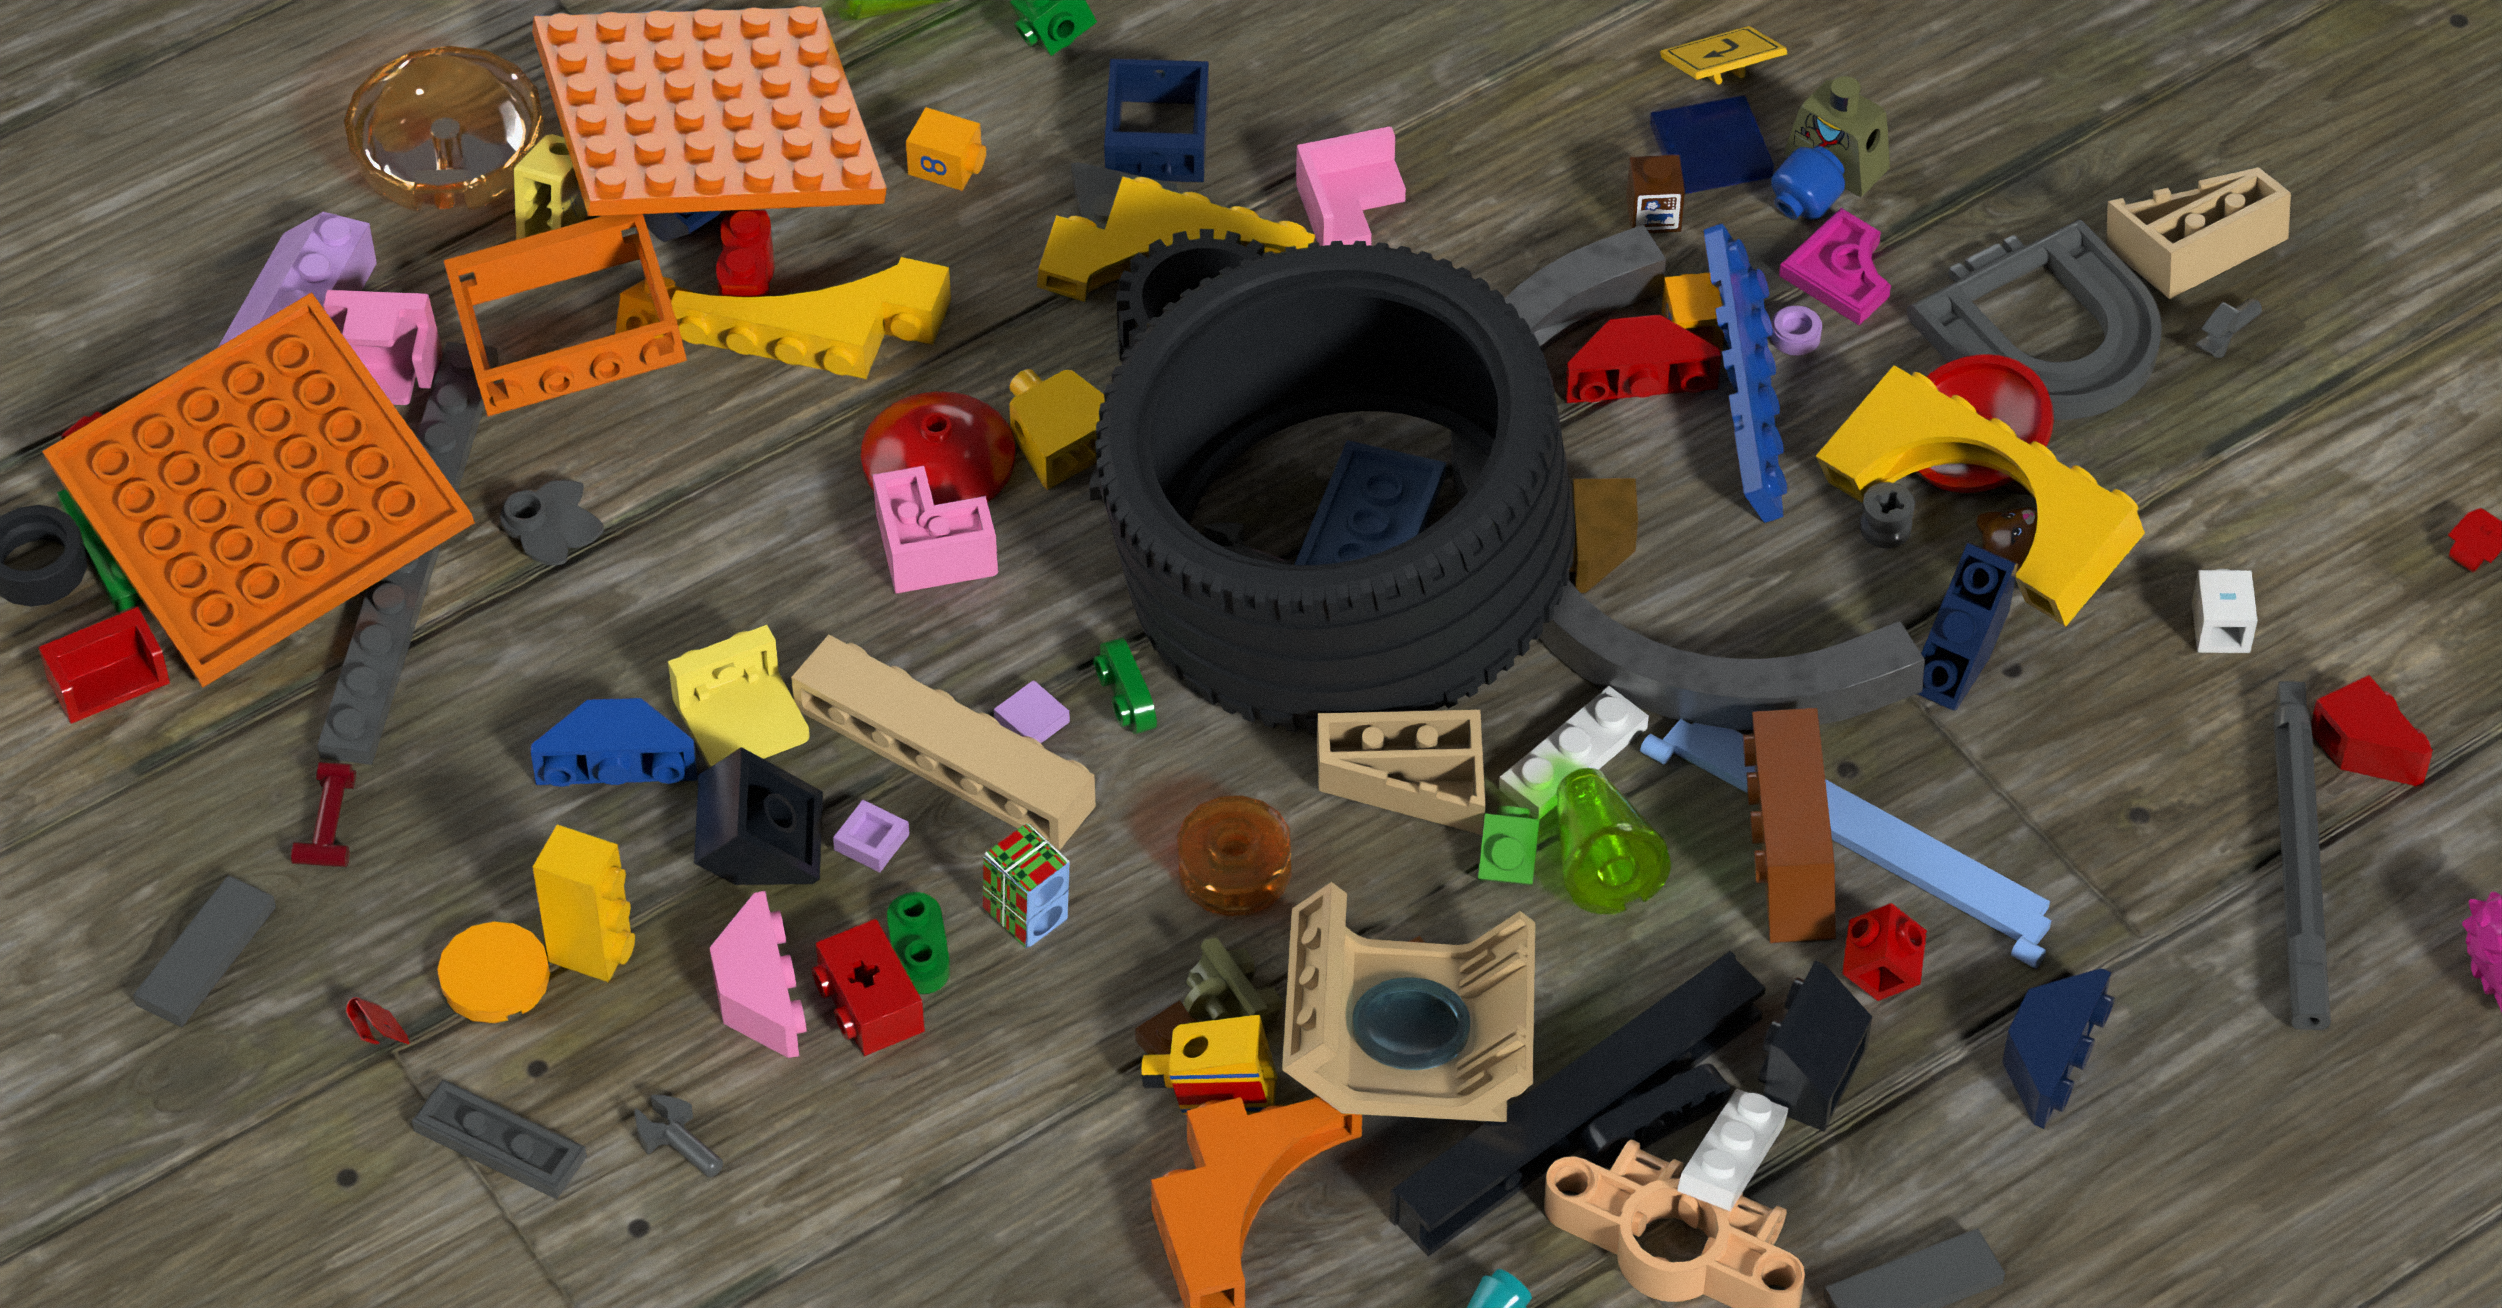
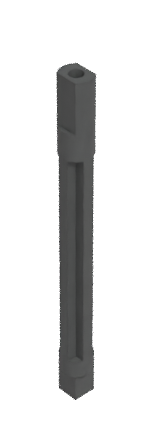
M2279 681L2273 720L2292 1026L2295 1029L2324 1030L2329 1027L2331 1017L2311 712L2307 708L2305 682Z

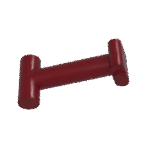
M319 762L316 780L320 781L323 789L312 843L294 842L291 850L292 864L347 867L350 857L349 846L334 845L344 790L345 788L354 789L356 770H353L352 764Z

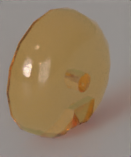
M443 46L409 52L377 68L354 91L344 118L350 158L358 173L376 194L415 212L421 211L423 194L434 193V204L437 209H452L454 206V193H464L469 211L478 210L506 196L514 188V168L541 141L545 128L538 88L518 65L487 50L456 46Z

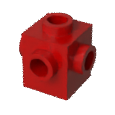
M1892 903L1850 919L1848 922L1842 974L1877 1001L1921 985L1927 930Z

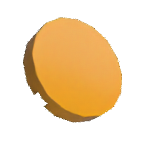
M495 921L471 926L453 937L442 951L437 969L442 994L446 997L447 1003L454 1012L472 1021L485 1023L508 1021V1015L516 1014L519 1011L523 1015L534 1008L546 993L550 977L545 948L531 931L514 923Z

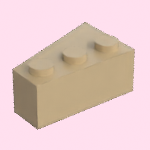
M2257 167L2198 181V189L2176 194H2171L2169 188L2153 191V199L2125 205L2123 198L2108 201L2107 246L2133 270L2167 298L2171 299L2289 238L2291 192Z
M1480 710L1318 713L1317 758L1319 791L1483 835L1485 788Z

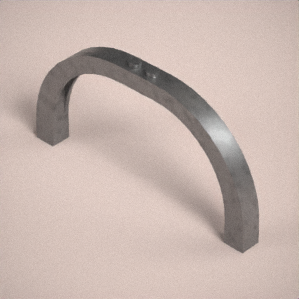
M1643 224L1596 241L1557 259L1518 285L1505 298L1506 304L1511 303L1517 309L1519 318L1525 319L1543 352L1566 333L1592 319L1663 293L1666 258ZM1451 430V461L1454 484L1459 501H1461L1480 476L1489 457L1472 442ZM1568 580L1567 586L1563 587V597L1560 604L1554 606V615L1550 622L1543 623V633L1539 637L1559 659L1580 676L1602 690H1605L1608 686L1612 687L1639 708L1668 718L1683 719L1689 723L1696 722L1703 725L1735 730H1753L1752 712L1817 708L1819 725L1841 721L1922 692L1925 659L1900 621L1825 649L1789 657L1732 659L1706 656L1652 641L1627 629L1590 603Z

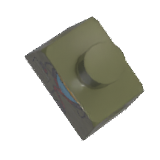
M1841 76L1834 80H1826L1802 104L1787 141L1784 154L1789 157L1794 150L1800 147L1813 148L1814 146H1822L1826 148L1844 166L1845 189L1862 197L1890 168L1887 113L1883 107L1860 95L1861 85L1856 79L1849 76Z

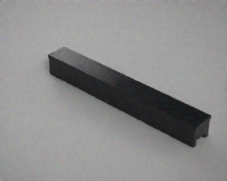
M1729 951L1507 1108V1122H1486L1391 1189L1389 1221L1394 1226L1398 1225L1427 1256H1430L1548 1172L1549 1167L1556 1160L1569 1157L1581 1148L1578 1143L1580 1134L1596 1118L1691 1070L1760 1021L1763 1013L1753 1002L1765 994L1766 987L1736 960L1735 954Z

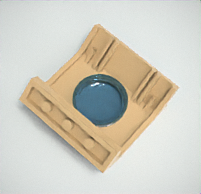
M1332 882L1293 907L1282 1070L1342 1114L1507 1122V1100L1519 1096L1527 1087L1533 1084L1535 922L1519 911L1473 942L1463 945L1367 939L1355 934L1345 926L1347 893Z

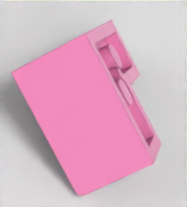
M1392 127L1297 145L1296 186L1320 246L1331 245L1332 241H1342L1343 245H1353L1355 241H1365L1366 245H1371L1372 234L1363 210L1405 202L1406 188L1395 162V134Z
M924 466L873 475L876 517L895 594L992 577L998 574L996 534L986 496L934 505Z

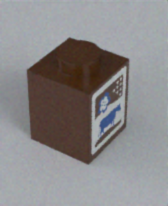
M1680 156L1630 157L1626 198L1631 229L1644 224L1649 233L1681 232L1685 189Z

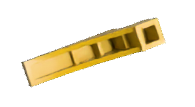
M1122 176L1105 230L1098 228L1094 222L1084 217L1070 216L1065 218L1056 215L1038 268L1037 288L1085 302L1089 292L1120 279L1124 270L1131 272L1130 260L1138 252L1149 258V244L1161 239L1166 247L1173 245V234L1186 231L1189 240L1200 239V229H1214V239L1225 240L1227 231L1241 234V245L1247 247L1252 239L1264 245V253L1273 251L1275 254L1286 252L1285 248L1296 246V249L1308 248V243H1314L1315 234L1308 233L1303 226L1294 222L1280 221L1275 223L1259 218L1257 213L1245 207L1233 206L1229 209L1213 204L1207 197L1195 192L1180 194L1163 189L1161 184L1149 178L1137 177L1133 180Z
M900 257L897 265L851 283L818 291L784 296L729 297L676 290L671 300V305L677 320L681 339L688 343L727 349L742 355L750 354L774 359L789 365H802L830 371L836 375H849L867 379L884 335L898 337L906 341L934 344L951 302L949 267Z

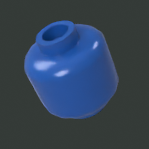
M1822 146L1797 148L1772 176L1771 186L1777 196L1774 199L1776 207L1785 216L1796 220L1799 216L1809 220L1821 218L1845 190V180L1843 177L1845 169L1843 164L1833 153Z

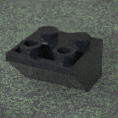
M1814 961L1805 980L1798 977L1794 980L1786 998L1785 1009H1788V1012L1783 1022L1774 1019L1768 1029L1762 1050L1768 1052V1055L1760 1070L1758 1081L1765 1084V1097L1771 1102L1789 1108L1787 1117L1825 1132L1868 1048L1872 1016L1825 964Z

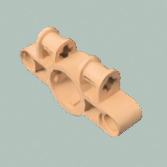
M1632 1139L1626 1143L1610 1171L1575 1156L1558 1159L1549 1167L1546 1175L1544 1211L1548 1220L1566 1232L1617 1254L1622 1274L1642 1294L1667 1302L1687 1301L1704 1294L1732 1308H1800L1805 1278L1804 1266L1793 1254L1774 1246L1786 1218L1787 1210L1785 1208L1776 1206L1774 1209H1771L1744 1197L1742 1192L1732 1210L1728 1211L1678 1192L1677 1189L1684 1163L1676 1159L1669 1163L1640 1149L1639 1142ZM1573 1191L1577 1192L1578 1195L1570 1196L1563 1194L1562 1192ZM1676 1218L1685 1221L1695 1229L1698 1227L1704 1231L1708 1240L1701 1256L1691 1261L1669 1262L1666 1258L1653 1257L1644 1251L1634 1238V1235L1640 1237L1646 1229V1224L1652 1221ZM1769 1285H1779V1286H1783V1287L1786 1288V1289H1785V1290H1775V1289H1771V1288L1768 1287V1286H1769Z

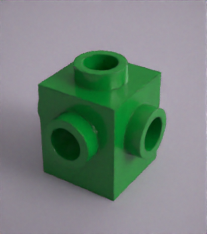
M1086 0L1010 1L1019 18L1014 23L1019 35L1030 47L1037 43L1050 56L1069 46L1078 36L1097 23Z

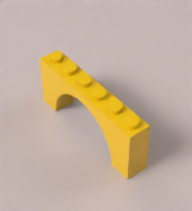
M1893 365L1816 455L1828 483L1863 503L1867 490L1878 483H1894L1916 471L1944 464L1964 463L1985 466L1998 470L2018 481L2035 498L2038 519L2033 544L2024 563L2017 571L2015 580L2027 604L2065 627L2145 534L2137 513L2139 510L2138 505L2126 493L2118 489H2114L2112 492L2104 489L2097 484V481L2089 472L2080 466L2073 465L2070 469L2058 462L2055 455L2044 445L2035 441L2031 444L2024 442L2003 421L1997 418H1993L1991 421L1978 415L1975 408L1964 398L1958 395H1953L1949 398L1939 392L1934 383L1923 374L1914 372L1910 375Z

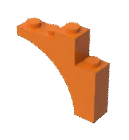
M1319 1096L1286 1106L1271 1105L1251 1115H1247L1241 1097L1227 1101L1212 1100L1200 1105L1198 1108L1187 1110V1143L1196 1169H1176L1166 1173L1163 1177L1151 1180L1152 1213L1185 1308H1245V1277L1242 1271L1241 1258L1247 1234L1257 1212L1280 1182L1301 1164L1336 1145L1362 1137L1361 1114H1342Z

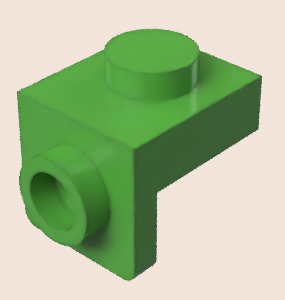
M1498 806L1497 815L1485 813L1478 880L1533 886L1540 820L1529 818L1530 809Z

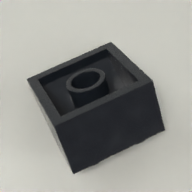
M742 747L699 774L694 864L734 885L814 884L820 880L823 791Z

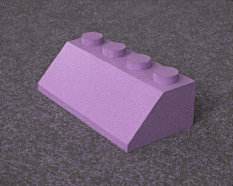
M321 212L283 233L218 347L311 292L323 307L327 290L362 291L377 264L370 223Z

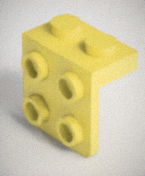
M768 625L751 631L739 632L727 640L700 650L688 651L681 657L668 661L673 701L708 768L741 747L765 759L802 745L809 740V727L779 673L776 640Z

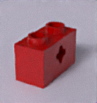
M877 919L815 943L818 966L811 968L815 985L822 998L825 999L831 996L837 1007L834 1009V1015L843 1037L846 1040L854 1038L863 1056L925 1032L922 999Z

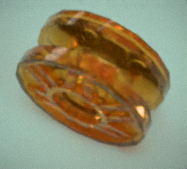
M1239 795L1218 797L1200 804L1184 818L1177 834L1180 884L1193 902L1206 911L1225 916L1250 915L1270 907L1285 893L1292 876L1290 829L1280 812L1262 800Z

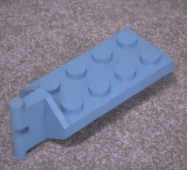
M1347 440L1294 565L1333 564L1360 559L1383 552L1422 533L1445 480L1447 462Z

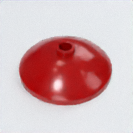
M1980 354L1948 362L1926 376L1934 383L1939 392L1949 398L1953 395L1964 398L1975 408L1978 415L1989 421L1993 418L2003 421L2024 442L2031 444L2035 441L2045 447L2047 446L2054 424L2053 404L2043 381L2025 364L2005 356ZM1944 464L1916 471L1928 483L1944 490L1960 493L1983 492L1998 488L2015 480L1998 470L1975 464Z
M947 391L915 394L891 404L871 422L864 434L861 445L862 470L867 483L873 491L874 474L924 466L934 505L986 496V500L989 502L1004 488L1010 479L1016 455L1012 431L998 411L975 397Z

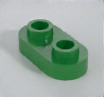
M1123 637L1101 643V655L1094 656V666L1100 684L1103 687L1110 685L1115 695L1112 697V705L1119 725L1121 727L1129 726L1135 735L1155 729L1157 727V718L1153 700L1127 642Z
M921 892L902 894L891 902L887 910L890 944L918 994H930L941 989L950 976L949 952L941 907L928 894ZM914 913L921 914L920 916H917V917H909V916H907V915H909V914H914ZM915 958H930L929 960L924 962H917L914 960Z

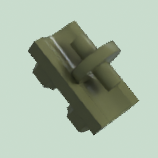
M1217 937L1203 940L1200 947L1202 949L1201 959L1189 972L1186 980L1187 985L1191 989L1184 1000V1007L1188 1014L1194 1019H1203L1210 1016L1212 1020L1260 1015L1263 1027L1275 1023L1283 1007V1000L1273 987H1264L1256 990L1253 988L1250 982L1256 970L1254 960L1246 949L1241 948L1227 951Z

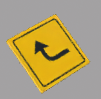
M1747 26L1661 50L1660 55L1662 59L1694 79L1698 80L1708 77L1711 81L1720 85L1723 81L1720 73L1731 70L1736 76L1744 78L1745 66L1787 55V50L1785 46Z

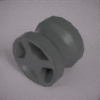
M1891 482L1878 483L1870 487L1864 495L1862 506L1863 513L1860 521L1862 536L1868 543L1880 548H1895L1904 544L1910 537L1912 529V517L1915 509L1913 494L1906 487Z

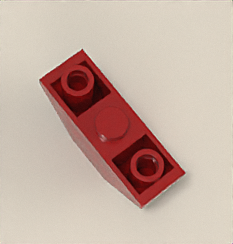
M1662 315L1610 319L1567 363L1566 403L1599 402L1601 400L1630 397L1645 398L1652 395L1683 392L1697 393L1704 390L1718 389L1721 362L1720 349Z

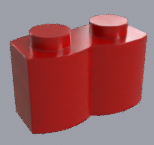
M729 210L721 224L722 252L716 264L719 296H770L769 283L774 275L775 262L769 215L766 210Z

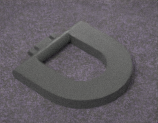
M2080 219L2027 246H2024L2018 237L2014 235L2004 239L2002 246L1997 243L1965 259L1964 266L1961 263H1957L1949 267L1948 275L1954 283L1907 307V315L1910 322L1947 362L1966 356L1992 354L2015 359L2031 368L2040 377L2048 390L2053 404L2054 420L2079 419L2098 415L2128 401L2145 385L2151 376L2156 364L2161 341V317L2153 296L2143 282ZM2041 266H2045L2097 319L2102 327L2105 339L2093 353L2078 360L2069 362L2040 360L2025 354L2015 347L1972 301Z

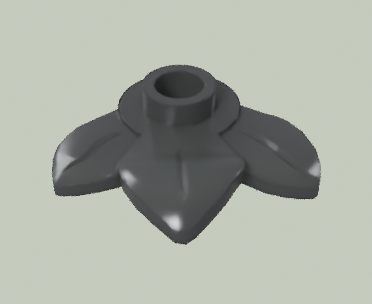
M555 480L545 483L536 492L530 490L518 491L508 497L500 513L503 530L511 537L521 540V545L526 555L535 561L547 565L565 564L568 558V548H579L595 541L604 531L603 523L596 516L578 506L583 495L584 485L577 481Z

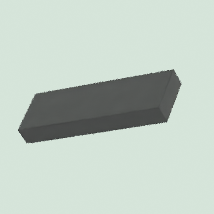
M228 875L133 994L136 1006L183 1027L276 908L274 896Z
M443 1079L412 1120L414 1132L555 1199H558L587 1158L585 1146Z
M1977 1228L1825 1287L1823 1297L1829 1308H1941L2003 1284L2005 1272Z

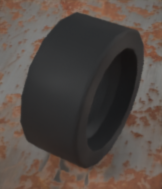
M32 505L16 508L0 516V596L13 604L30 607L46 605L68 596L82 582L87 569L86 551L81 531L70 515L55 507ZM46 540L57 542L65 547L64 553L53 564L39 570L21 571L4 565L6 557L15 548L28 542Z

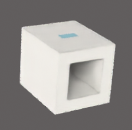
M2229 569L2198 570L2192 598L2197 653H2250L2258 621L2251 571Z

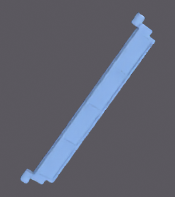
M1680 719L1663 740L1649 734L1644 739L1640 748L1641 753L1663 765L1675 753L1746 793V773L1755 772V766L1745 767L1743 734L1734 729L1703 725L1696 722L1690 724ZM1825 779L1833 841L2016 940L2017 942L2012 949L2011 956L2035 969L2039 967L2045 957L2046 950L2037 944L2050 929L2052 921L2043 916L2049 908V900Z

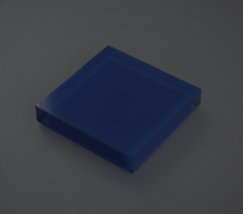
M1745 95L1651 112L1650 126L1662 155L1680 156L1685 194L1772 178L1774 164Z

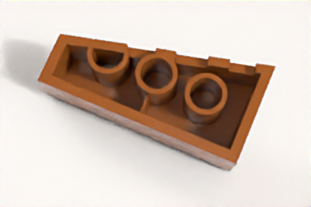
M1817 708L1752 712L1753 734H1743V754L1745 767L1755 766V772L1746 773L1748 805H1758L1759 810L1750 811L1752 844H1761L1762 850H1754L1756 883H1765L1770 943L1836 939L1835 862Z

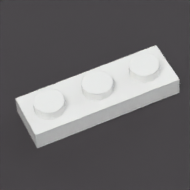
M1608 686L1500 776L1499 790L1520 807L1530 809V815L1540 820L1648 728L1649 715Z
M1736 1088L1682 1171L1677 1191L1731 1211L1783 1129L1789 1108L1771 1102L1763 1095L1747 1093Z

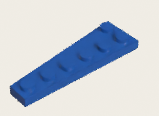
M1722 223L1704 229L1711 283L1715 288L1719 287L1724 306L1715 309L1718 326L1723 330L1730 348L1722 351L1724 368L1727 370L1730 382L1736 393L1729 395L1735 428L1734 433L1743 492L1760 518L1766 523L1784 517L1782 495L1787 494L1786 479L1778 462V455L1784 452L1783 442L1775 426L1774 415L1780 413V406L1777 395L1771 386V376L1776 374V365L1767 342V337L1772 336L1773 329L1769 315L1764 308V299L1769 297V288L1763 272L1760 269L1754 270L1750 265L1748 254L1740 239L1733 240Z

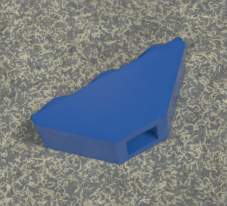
M642 698L586 700L531 744V758L536 785L564 787L571 784L593 783L621 785L627 782H661L670 784L679 781L698 780L694 740Z

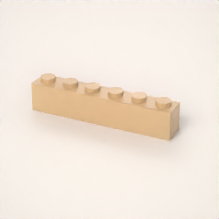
M828 635L791 677L793 698L801 713L1017 829L1025 824H1031L1059 851L1096 807L1095 775L1090 773L1084 765L1075 760H1066L1050 752L1032 737H1022L1001 726L996 719L986 713H977L956 702L947 692L940 689L933 690L912 679L905 670L897 666L890 667L876 660L856 644H846Z

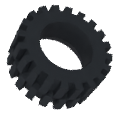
M1200 229V239L1189 240L1186 231L1173 234V245L1166 247L1161 239L1149 244V258L1138 252L1130 260L1131 272L1123 271L1119 280L1120 291H1117V333L1120 361H1122L1121 356L1125 350L1133 348V339L1139 332L1145 333L1148 329L1147 323L1153 317H1160L1163 314V308L1168 303L1178 302L1181 299V293L1187 289L1195 290L1199 287L1201 280L1207 277L1213 279L1219 276V271L1228 266L1234 269L1241 266L1240 261L1251 258L1254 261L1263 258L1264 245L1252 239L1247 247L1241 245V234L1227 231L1225 240L1214 239V229Z

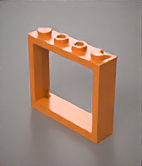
M643 214L601 216L444 260L487 416L687 361L677 320ZM636 227V234L626 237L622 236L621 231ZM640 260L659 322L490 369L474 312V305ZM474 272V279L460 282V275ZM663 334L661 338H654V336ZM504 379L503 382L496 384L494 383V381Z

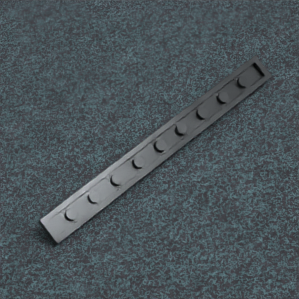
M447 342L416 437L454 490L458 492L483 413L484 403L467 344ZM484 346L490 369L497 367L499 362L497 348ZM441 544L367 589L317 744L320 758L373 764Z

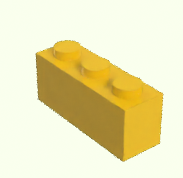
M557 824L533 865L549 963L609 982L617 966L627 963L635 944V934L631 933L629 922L631 906L630 902L626 901L624 889L626 872L624 869H621L618 844Z

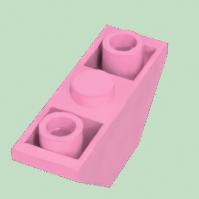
M765 891L756 892L710 947L713 978L723 1024L787 1058L799 1056L797 1034L805 1033L807 1030L801 1000L790 1001L788 993L789 988L796 987L791 956H780L777 945L786 943L780 910L770 912Z

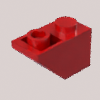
M2370 675L2316 700L2311 720L2312 736L2339 769L2412 786H2417L2425 781L2433 753L2428 738L2420 729L2412 726L2399 710L2394 697L2389 692L2383 691Z

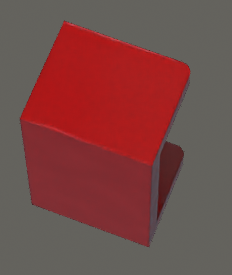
M139 607L38 647L47 680L71 724L170 684L163 652Z

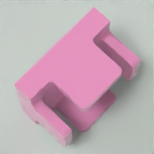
M327 290L323 305L324 310L393 405H408L410 403L416 377L419 388H431L433 375L437 374L443 356V349L428 294Z

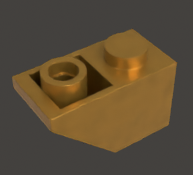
M1636 478L1573 479L1572 497L1575 512V547L1573 549V563L1569 572H1574L1575 588L1580 593L1588 592L1636 551L1638 528Z

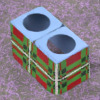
M1031 824L1021 826L985 853L1005 873L987 858L983 857V909L1025 949L1034 945L1068 919L1070 861Z

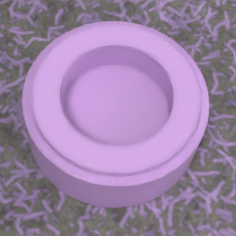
M1787 306L1777 311L1773 316L1771 322L1773 334L1770 338L1778 350L1789 355L1798 356L1808 354L1818 347L1821 340L1822 321L1813 310L1803 306Z

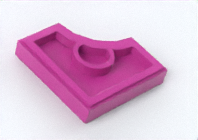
M1840 208L1780 264L1779 276L1857 325H1861L1890 297L1891 285L1878 274L1872 261V254L1880 244L1881 232L1843 208Z

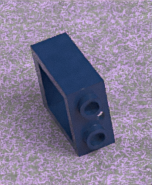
M1110 59L1104 142L1105 168L1161 181L1204 182L1209 101V61ZM1156 70H1162V71H1164V72L1158 73V72H1155V71H1156ZM1123 102L1195 104L1193 134L1121 132Z

